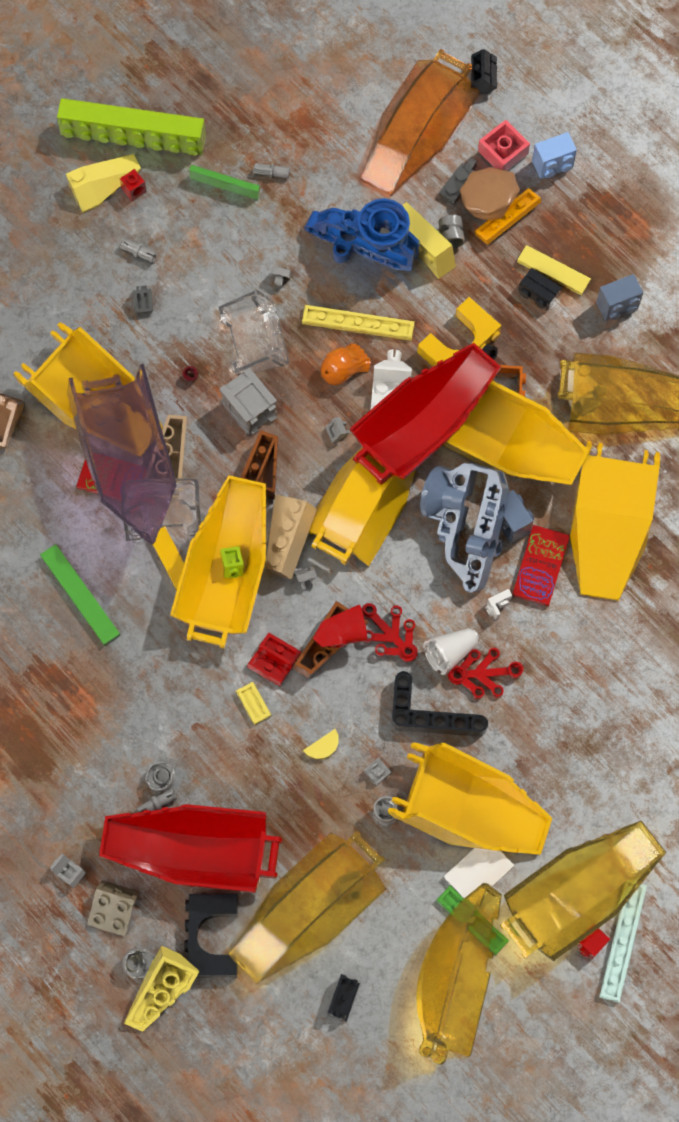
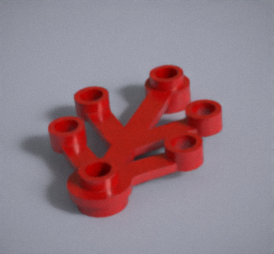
M364 604L362 607L364 619L373 620L385 633H373L367 630V634H370L371 638L364 642H393L398 648H386L384 644H378L375 647V654L379 657L384 655L399 656L405 662L415 660L418 655L417 647L412 644L415 622L412 619L405 620L404 629L406 630L404 642L399 637L400 616L402 615V608L400 606L394 605L391 608V629L377 614V608L374 604ZM366 608H372L373 611L367 613ZM398 609L400 613L394 614L393 610ZM411 623L413 627L407 628L406 624ZM378 648H383V649H384V652H383V653H379V652L377 651V649H378ZM410 649L412 653L408 655L405 653V650Z
M491 648L488 651V655L475 670H467L481 656L479 650L473 649L460 666L456 665L447 676L452 684L464 685L472 692L475 699L483 698L484 689L480 686L477 687L468 678H476L492 691V695L495 698H500L504 693L503 687L496 685L488 677L509 675L511 678L516 679L522 676L524 668L521 663L512 662L508 667L486 669L500 655V651L497 648ZM495 651L497 656L492 657L490 653ZM477 653L478 657L472 658L471 654ZM512 669H518L519 673L513 674ZM459 673L461 677L457 679L454 677V674ZM495 689H500V690H501V693H500V694H496V693L494 692V690H495ZM480 690L482 695L477 696L475 691Z

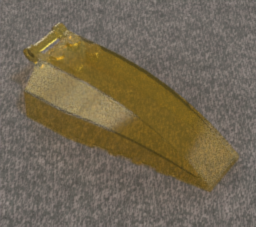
M574 352L572 362L569 360L560 361L561 380L558 398L572 400L570 421L567 428L569 432L608 435L633 431L646 432L647 430L665 431V429L676 428L679 430V375L611 355ZM569 370H574L573 392L567 391Z

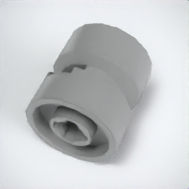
M447 215L440 218L438 223L441 235L452 244L453 248L464 245L465 236L461 216Z
M390 796L380 797L374 804L373 818L378 825L383 827L392 826L397 821L388 813L389 808L399 810V806L392 803V797Z

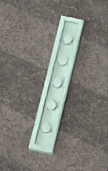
M627 880L599 998L616 1003L620 1002L647 885Z

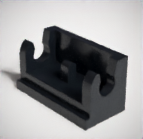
M343 974L340 975L327 1016L347 1022L360 985L358 980L349 979Z

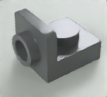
M147 285L136 286V290H133L135 313L153 311L151 289H147Z

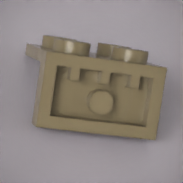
M102 880L96 888L87 924L125 936L133 906L137 902L140 892Z

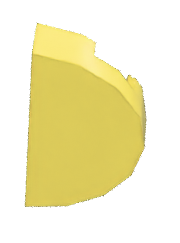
M336 729L304 749L303 752L309 758L324 760L331 757L336 752L339 744Z

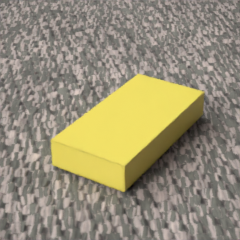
M254 682L236 690L254 726L272 717Z

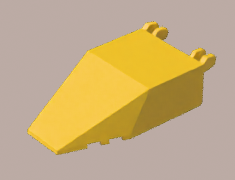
M59 322L58 328L68 336L63 339L57 332L52 330L50 335L60 345L35 372L29 366L22 363L21 368L23 371L31 376L28 380L17 371L13 373V376L64 424L141 458L161 435L163 426L154 410L151 409L136 378L81 327L72 330Z
M495 381L491 383L460 430L443 444L448 449L484 467L502 471L505 475L572 485L589 453V450L546 407Z
M587 441L586 448L589 450V453L579 470L570 531V543L576 565V574L581 595L619 601L646 549L653 520L660 468V452L654 454V464L648 465L649 453L648 450H644L641 464L601 457L603 443H599L597 446V456H591L592 444L591 441Z
M411 743L410 747L417 752L423 753L421 758L415 754L408 753L407 759L418 763L419 767L407 801L398 797H392V803L404 807L403 812L395 808H389L388 813L392 817L450 845L541 855L552 817L536 801H532L526 795L527 792L523 788L520 789L513 782L514 779L511 776L446 743H439L429 747L419 743Z

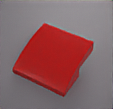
M268 633L259 645L257 652L249 661L247 668L280 687L302 651Z

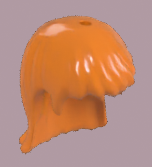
M350 343L346 347L334 349L326 355L322 362L321 377L331 385L343 384L356 373L368 372L371 365L370 357L356 343Z

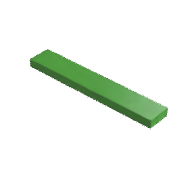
M55 544L41 553L40 556L102 644L106 646L121 636L58 546Z

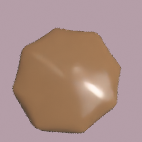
M489 167L471 172L461 187L460 194L465 209L471 215L482 220H496L504 217L507 209L519 193L520 188L513 172Z

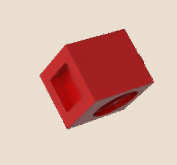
M135 169L120 178L121 189L131 201L147 192L145 181Z
M595 925L577 945L580 948L579 952L584 957H590L593 960L610 941V938Z

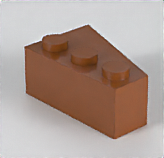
M260 430L240 477L266 484V497L273 500L276 494L278 436Z

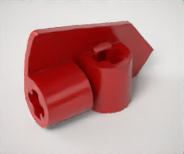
M356 605L322 621L313 640L322 648L329 646L330 648H341L350 643L367 641V630L361 605Z

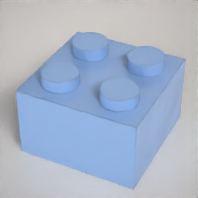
M569 132L535 144L532 163L540 179L551 178L559 172H567L574 167L577 149Z

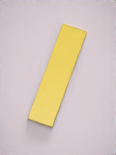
M527 245L517 260L518 263L525 267L533 268L543 276L581 296L591 278Z

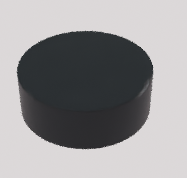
M486 344L482 350L495 360L498 354L497 347L492 344Z

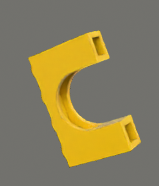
M470 297L456 308L455 317L472 331L474 335L472 343H475L479 348L482 349L486 344H489L491 341L495 342L500 337L501 324ZM431 333L417 347V353L432 367L437 365L438 361L442 359L445 361L452 357L453 353L459 351L446 347Z

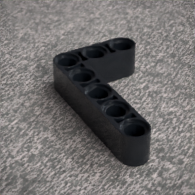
M401 671L395 676L392 726L396 730L477 737L483 736L486 733L488 720L483 715L410 710L412 676L406 671ZM404 678L409 683L403 686L398 681ZM403 697L407 700V703L399 704L397 699ZM398 716H402L406 721L400 724L395 719ZM423 718L426 722L423 725H418L415 720ZM442 719L445 725L437 726L435 720ZM460 720L465 726L458 728L454 723ZM481 722L484 728L476 729L474 723Z

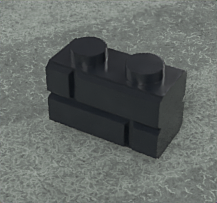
M485 49L471 55V87L482 94H487L497 89V56L492 53L490 54Z
M533 268L528 271L518 287L522 297L532 299L539 308H546L547 310L552 307L562 290V287Z

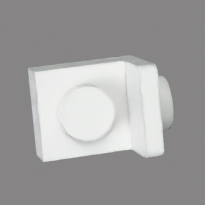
M509 589L489 598L487 601L486 610L495 620L500 617L497 607L503 608L510 604L509 601H511L512 594Z

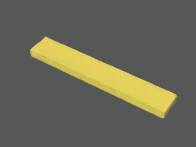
M305 305L302 324L409 341H412L414 321Z

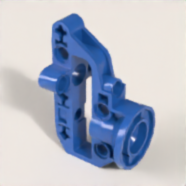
M386 198L375 199L367 203L361 211L355 209L345 211L338 208H329L321 212L312 211L304 227L308 233L334 244L333 259L340 264L347 262L351 253L354 252L396 270L411 271L413 259H417L419 256L420 241L409 231L410 220L408 212L395 200ZM381 228H386L390 231L386 234L380 233ZM348 233L355 236L356 239L345 241L341 236ZM342 250L345 253L339 254L338 251ZM378 250H386V252L381 253Z

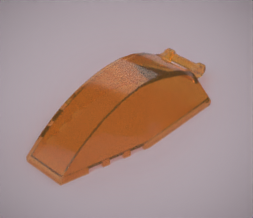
M443 49L438 51L433 60L417 61L382 113L361 176L362 181L393 196L414 174L420 172V169L426 163L431 162L438 152L444 150L480 94L478 90L471 87V82L467 79L472 69L470 63L465 64L446 54ZM444 60L463 71L459 73L440 63V61Z

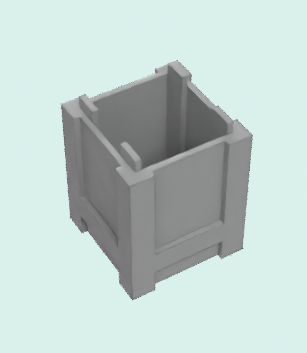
M250 367L228 384L219 388V392L222 395L221 404L247 436L256 434L259 431L257 428L267 421L272 422L277 419V400Z

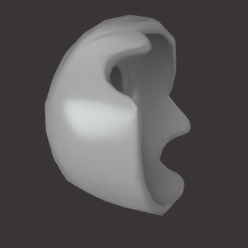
M159 761L153 763L147 769L145 780L150 789L162 792L174 785L175 771L169 763Z
M142 948L129 950L125 953L122 961L124 973L134 979L145 978L154 955Z

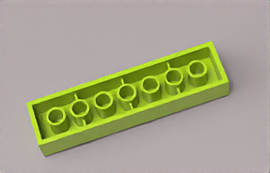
M64 98L60 100L57 121L60 134L67 138L78 137L83 140H99L102 143L113 142L119 145H134L138 148L148 147L158 151L168 150L173 153H188L192 156L203 154L206 139L204 118Z

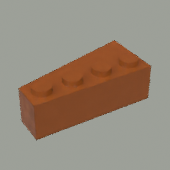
M336 601L324 620L349 608ZM312 637L292 669L309 679L343 647L330 648L329 646L322 648Z

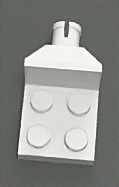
M393 349L387 352V360L374 365L371 409L405 379L411 377L412 368L401 361L402 353L399 350H396L395 357H393Z

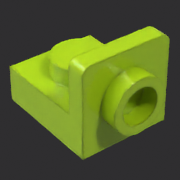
M239 546L220 549L224 567V578L243 576L244 564Z

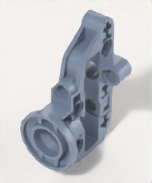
M463 463L454 470L437 466L429 473L422 490L420 500L422 515L440 521L437 534H439V541L445 543L446 561L463 581L464 589L468 592L482 591L486 586L493 558L500 555L503 547V541L498 538L509 495L505 474L502 471L474 463ZM481 472L487 474L488 478L474 535H471L466 543V553H469L466 563L458 558V542L461 531L464 529L469 507L464 506V502L467 496L472 495L477 473ZM462 476L465 477V483L463 485L460 481ZM453 513L456 515L454 522L451 519ZM478 560L481 562L480 569L476 565Z

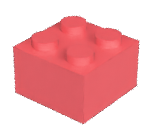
M504 120L480 139L478 145V152L494 168L508 171L526 157L530 149V143L507 120Z

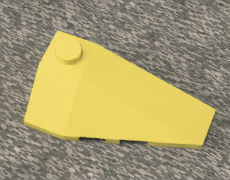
M134 154L80 167L66 173V177L82 213L99 207L108 196L117 192L116 190L121 186L120 178L133 169L139 173L141 167Z
M161 945L149 967L124 1024L143 1032L160 1016L161 1012L168 1006L173 1005L182 993L185 994L190 989L199 970L181 954Z

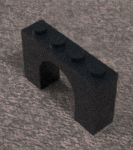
M189 894V899L185 900V912H189V920H185V932H188V940L184 941V952H188L187 961L199 970L196 978H237V955H215L204 951L198 943V932L202 924L211 918L238 917V894Z

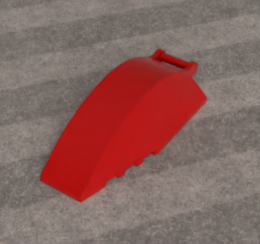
M472 343L453 353V356L445 361L443 359L438 361L437 365L430 369H423L417 376L413 378L408 377L350 428V431L363 448L354 456L353 460L369 471L377 479L376 482L379 485L384 484L391 476L404 480L460 430L493 382L501 366L475 343ZM368 454L385 469L383 473L365 458Z
M184 804L179 807H164L159 810H143V812L105 816L99 856L175 885L256 893L261 877L277 878L276 865L279 844L282 843V838L267 835L266 812ZM266 842L271 843L268 871L262 870Z

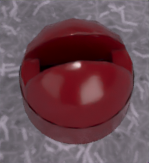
M188 366L183 370V377L187 381L193 382L198 378V371L195 367ZM189 371L195 375L193 378L187 374Z

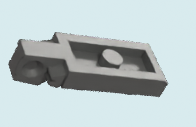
M471 157L466 165L462 163L440 190L439 196L454 205L461 196V187L466 182L469 174L474 172L477 160Z

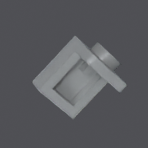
M63 853L50 867V870L58 878L72 888L86 874L82 868L69 860Z

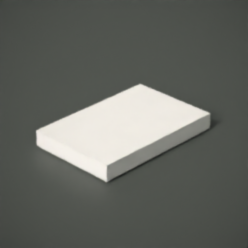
M474 848L443 878L473 906L514 867V864L501 851Z

